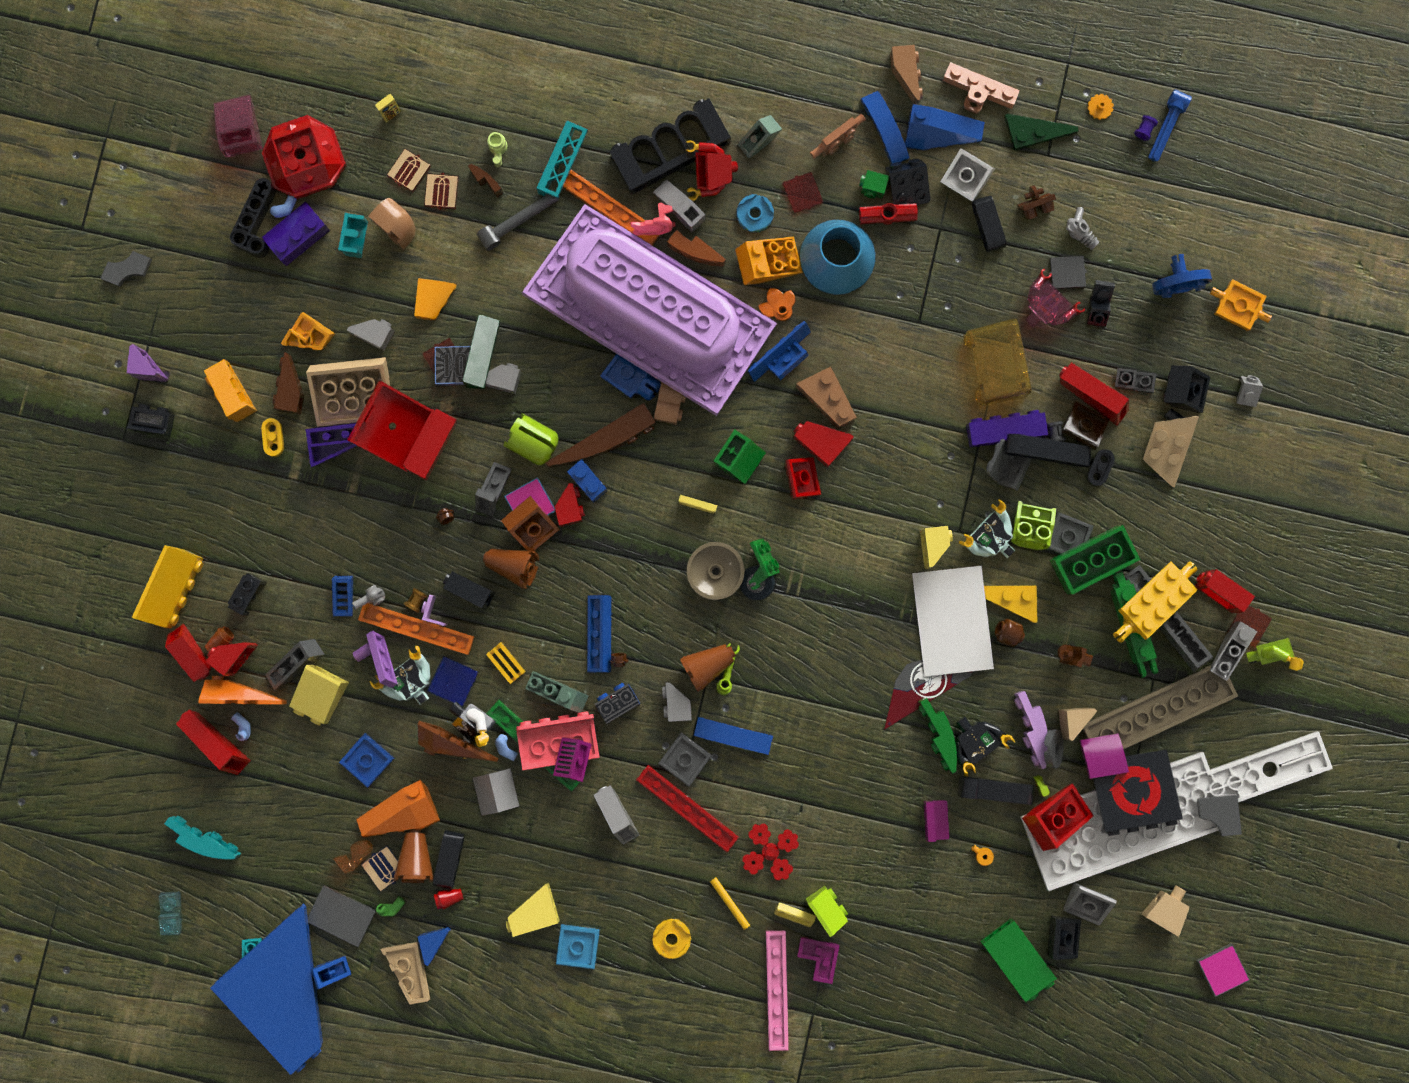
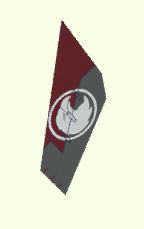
M923 660L907 664L895 680L885 729L917 710L918 706H920L919 700L925 697L930 702L970 677L972 671L924 676Z

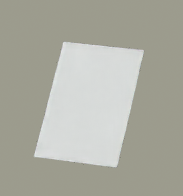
M974 566L912 573L924 676L994 669L982 567Z

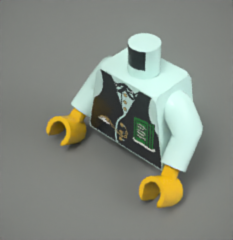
M1000 499L998 500L1000 503L998 507L994 504L991 505V508L995 511L970 536L964 534L966 541H959V544L966 546L974 555L989 557L995 556L1000 551L1008 558L1015 551L1007 543L1013 537V529L1010 517L1006 511V504Z
M415 646L417 653H411L409 649L410 659L394 670L398 683L396 686L390 688L379 683V681L376 684L370 681V684L374 689H379L390 698L408 701L414 697L421 705L429 699L423 689L430 684V665L421 654L419 646Z

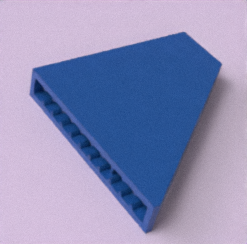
M304 903L210 988L290 1075L295 1071L297 1073L306 1066L305 1062L310 1057L314 1059L322 1051L320 1048L323 1043L316 984L311 972L314 966L307 909Z

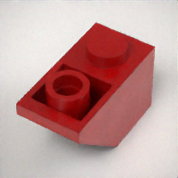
M573 483L568 484L555 505L560 527L583 522L582 517L585 516L583 505L579 506L577 499L581 498L579 488L574 487Z

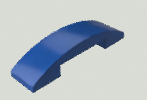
M876 91L861 98L862 104L868 116L871 117L885 146L884 150L890 163H901L909 159L910 157L899 128L881 94Z
M698 717L694 732L696 737L769 755L773 738L772 735Z

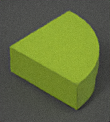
M1040 775L1034 776L1033 779L1039 795L1042 797L1050 795L1047 785H1044L1043 777Z

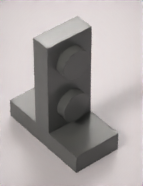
M495 462L493 463L482 488H478L475 494V510L494 516L496 504L512 469Z

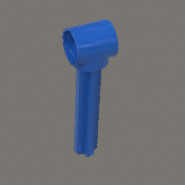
M1176 89L1171 93L1167 102L1169 111L1148 156L1151 161H1159L1179 114L1186 111L1192 96Z

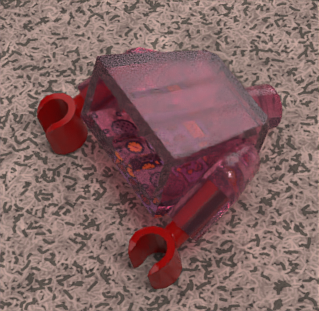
M1042 269L1039 277L1030 286L1027 300L1030 303L1028 307L1033 312L1025 320L1032 327L1040 320L1046 325L1050 323L1055 326L1067 323L1076 315L1084 312L1085 308L1081 311L1077 309V305L1081 302L1072 305L1049 282L1052 274L1050 273L1046 277L1043 275L1045 269Z

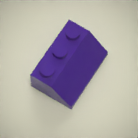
M305 201L262 236V238L280 261L287 266L330 230Z

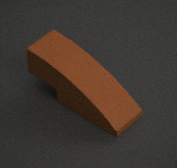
M676 230L667 241V246L690 260L712 266H724L726 264L724 257L697 236L690 241Z

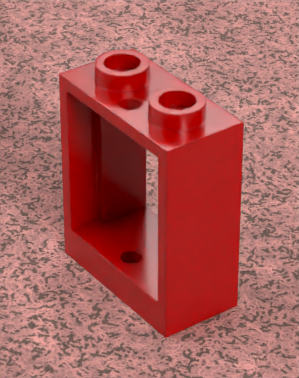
M1217 569L1201 572L1196 579L1197 584L1195 588L1232 614L1245 612L1255 598L1254 595Z

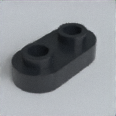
M1102 449L1095 454L1087 473V481L1092 486H1100L1106 482L1115 461L1114 454L1110 450ZM1101 456L1106 458L1105 463L1101 462ZM1094 474H1098V475H1099V479H1098V480H1095V479L1093 478V475H1094Z

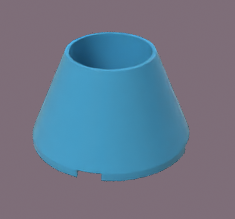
M829 220L817 225L807 234L800 250V263L808 281L818 290L834 295L847 294L862 286L869 279L875 265V249L868 234L858 225L846 220ZM833 239L845 240L854 248L856 259L847 265H835L825 258L822 246Z

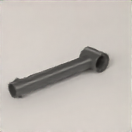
M547 194L494 228L491 225L483 227L476 235L485 249L490 251L501 243L500 237L559 201V198L557 199Z

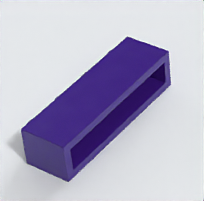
M1039 410L1027 412L1028 415L1021 416L1020 413H1012L1007 418H1001V415H997L985 421H982V418L971 419V423L966 425L969 448L997 444L1001 439L1006 440L1007 434L1045 438L1048 435L1045 412L1039 413Z

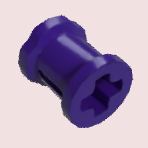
M1143 115L1142 123L1134 132L1135 136L1141 140H1150V134L1153 128L1157 126L1158 121L1151 116Z

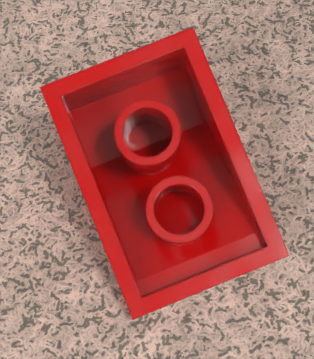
M1072 783L1034 807L1022 819L1041 849L1046 851L1057 849L1094 815Z

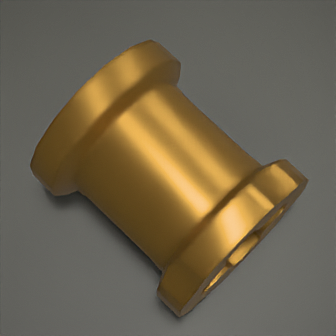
M413 588V593L408 601L404 602V605L419 613V607L428 596Z

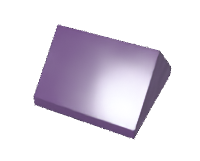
M134 344L130 345L127 374L139 380L161 382L169 380L145 350Z

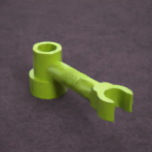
M738 645V647H737V650L734 652L735 655H737V654L739 653V650H740V646H739V645ZM734 662L724 670L723 678L717 683L716 690L720 695H728L732 690L730 678ZM725 683L728 687L724 688L721 684Z

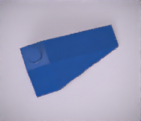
M913 104L909 115L905 146L906 148L923 151L955 144L962 145L981 142L985 122L937 108Z

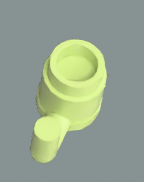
M493 132L489 135L487 142L489 150L494 154V165L500 167L502 165V155L507 151L508 145L502 134Z

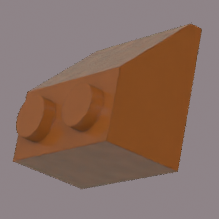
M531 496L501 520L511 535L527 551H535L560 530Z

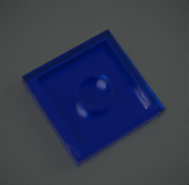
M443 656L427 691L452 703L457 701L463 707L479 672Z

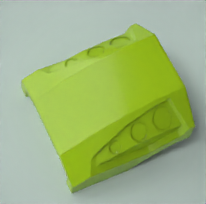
M1018 501L1011 542L1019 547L1034 550L1049 549L1055 524L1056 508L1047 509L1022 504L1021 501Z

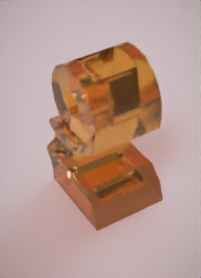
M366 839L359 840L350 847L352 859H349L347 855H340L333 860L345 874L349 871H354L363 861L362 858L372 852V843Z

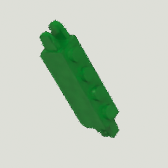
M1121 571L1112 574L1115 584H1112L1113 589L1110 592L1120 625L1122 626L1124 617L1118 610L1136 594L1134 584H1131L1129 580H1125L1124 574ZM1131 633L1125 641L1131 660L1134 664L1136 663L1140 676L1144 678L1147 675L1143 663L1145 661H1148L1151 672L1157 674L1158 668L1155 661L1157 656L1151 637L1144 640L1140 634Z

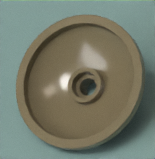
M710 542L700 546L693 552L687 564V578L691 587L696 593L707 599L720 600L731 596L739 589L744 579L745 570L741 556L733 547L725 543ZM714 568H718L720 570V573L718 575H714L712 573Z

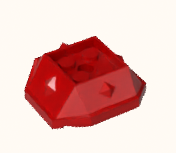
M309 115L271 127L262 151V156L274 189L296 199L333 187L341 172L347 166L334 129ZM300 153H305L304 158L298 159Z

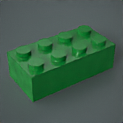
M1119 525L1049 561L1065 593L1073 595L1141 559L1124 526Z

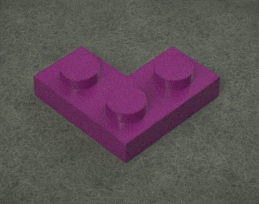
M801 937L797 957L816 961L813 981L832 984L839 944Z

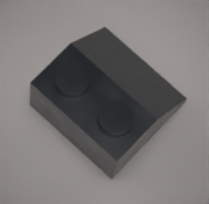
M1171 365L1167 389L1164 393V403L1174 408L1203 413L1210 376L1193 366Z

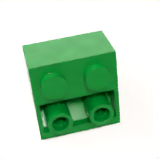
M734 429L714 459L713 464L743 484H746L766 452L751 439Z

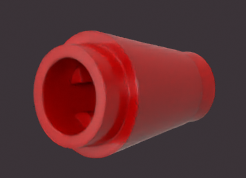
M461 888L438 891V893L433 894L437 909L442 908L444 910L464 900Z

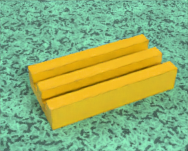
M502 642L486 654L510 684L526 672ZM500 648L520 671L518 674L498 651ZM494 653L511 672V674L514 676L513 678H511L507 674V672L502 668L498 661L493 657Z

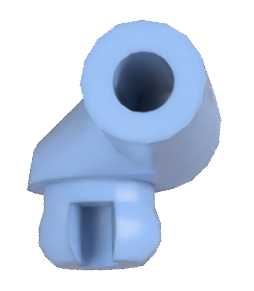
M237 712L232 716L231 720L239 726L238 734H236L237 739L244 741L250 737L251 724Z

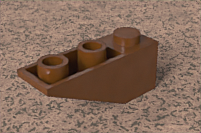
M284 352V356L281 357L279 363L281 373L276 379V387L278 389L277 394L273 397L274 409L280 412L301 415L304 393L292 356Z

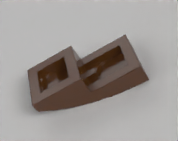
M473 164L468 165L470 172L480 186L488 183L497 198L503 194L501 187L488 173Z

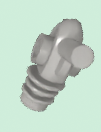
M1078 207L1075 217L1067 220L1066 230L1069 231L1073 239L1084 243V245H1087V248L1092 250L1099 241L1097 237H1094L1092 231L1089 232L1088 224L1082 219L1084 209Z
M373 585L365 590L367 594L364 597L354 601L352 605L355 610L369 602L376 606L384 601L385 593L381 588Z

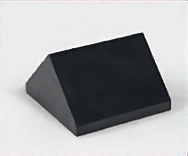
M1051 916L1047 951L1049 957L1054 960L1078 958L1081 919Z

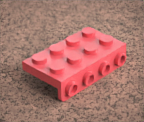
M589 712L577 713V717L572 718L569 715L558 716V720L553 721L550 718L539 719V723L531 724V721L519 723L520 726L516 727L522 771L556 765L562 737L579 739L590 743L591 749L588 760L600 758L593 714L589 715Z

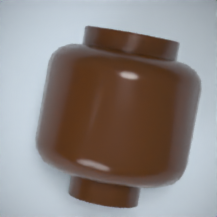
M1004 619L996 625L995 635L999 642L1014 647L1024 640L1025 633L1020 623L1011 619Z

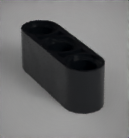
M989 195L971 202L986 252L1005 248L1007 246L1006 238L992 196Z
M445 830L433 886L453 889L465 834Z

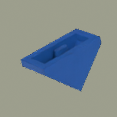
M445 927L418 936L423 961L426 966L432 962L448 935L450 928Z
M346 956L317 965L311 970L317 989L351 975Z

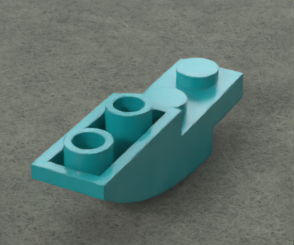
M180 816L169 817L164 823L180 835L175 841L176 843L195 853L218 859H236L241 855L237 851L238 847L232 843L227 844L224 842L220 834L213 831L202 836V832L199 829L188 826L186 824L187 821Z

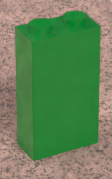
M1012 918L980 941L1025 1002L1028 1000L1033 1001L1038 997V993L1041 990H1047L1054 985L1053 981L1057 978Z

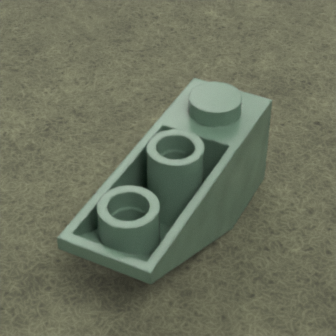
M535 671L532 672L525 689L578 713L582 712L588 699V695Z

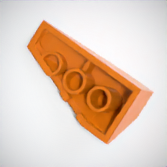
M212 676V680H205L199 697L200 704H287L285 699L231 680H224V676Z

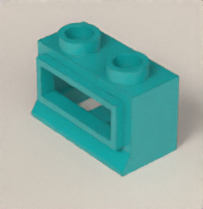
M349 213L344 215L338 250L342 251L345 256L362 258L368 221L364 216Z

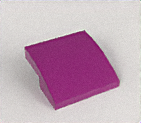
M1119 734L1079 740L1089 779L1129 772Z

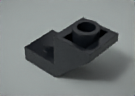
M1095 280L1090 296L1087 324L1106 327L1111 312L1110 301L1115 288L1114 283Z

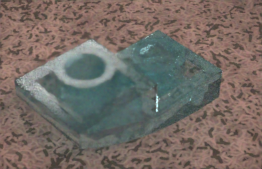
M161 892L159 895L161 914L158 917L160 935H179L182 922L181 893Z

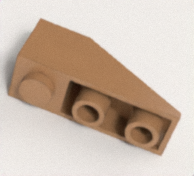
M915 45L894 46L890 52L892 73L913 104L918 105L920 99L923 98L922 88H919L918 81H921L920 69L917 70L916 64L919 63V53L915 51Z

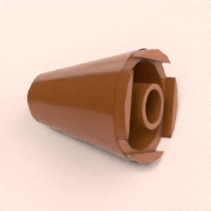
M490 549L485 552L483 562H485L487 568L524 589H527L526 585L530 586L533 583L538 570L535 562L536 560L539 561V555L534 551Z
M724 644L683 656L680 660L693 685L699 692L734 662L733 657L736 655L731 646L726 647Z
M410 829V833L405 834L394 874L395 882L398 881V878L402 879V883H424V880L428 878L429 882H433V872L425 833H421L420 829Z

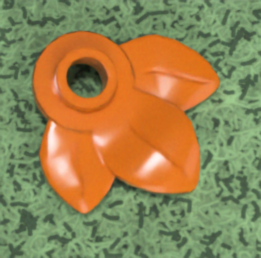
M770 288L767 292L768 302L758 305L760 312L766 317H775L779 321H787L793 313L792 307L796 301L794 293L789 290L783 294L776 288ZM786 309L784 313H780V310Z

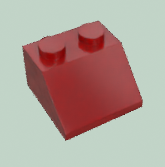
M244 642L213 647L207 654L208 659L205 662L223 676H235L258 645L256 643Z

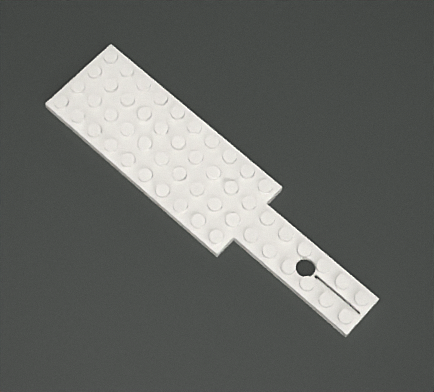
M1314 732L1213 769L1209 768L1204 752L1171 762V770L1183 817L1182 820L1177 821L1178 825L1166 827V824L1162 823L1158 824L1159 828L1147 830L1145 826L1139 827V831L1127 833V830H1121L1119 835L1108 836V833L1102 834L1101 831L1104 830L1096 790L1081 794V797L1094 816L1057 849L1043 851L1022 818L1025 815L1020 816L1047 891L1218 831V827L1212 821L1199 818L1197 798L1237 795L1238 802L1333 769L1320 733ZM1266 762H1273L1277 767L1272 777H1267L1263 773V766Z

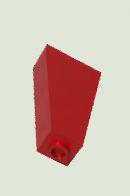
M1072 362L1068 367L1065 366L1059 374L1061 385L1101 415L1109 418V421L1113 424L1119 425L1129 412V399Z
M188 710L181 715L180 720L176 723L219 770L238 775L251 761L200 713Z

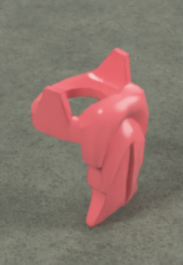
M658 203L659 217L653 218V220H645L644 222H631V227L634 228L632 233L638 236L663 235L671 232L672 228L676 227L675 222L671 221L666 214L673 212L672 206Z

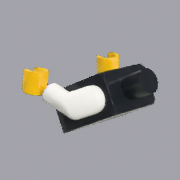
M456 701L449 709L457 717L452 723L453 726L463 735V740L473 745L477 744L478 747L485 746L489 739L487 732L496 721L472 703L464 708Z

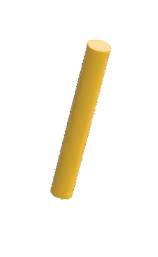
M716 877L712 879L710 883L744 930L748 928L750 924Z

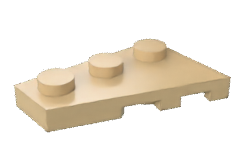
M419 941L380 949L388 959L392 972L394 971L397 976L398 984L408 1003L415 1004L431 1000Z

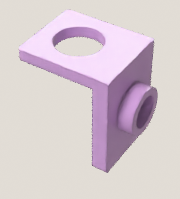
M429 595L428 601L424 602L421 612L424 613L422 620L447 627V623L429 619L436 596Z

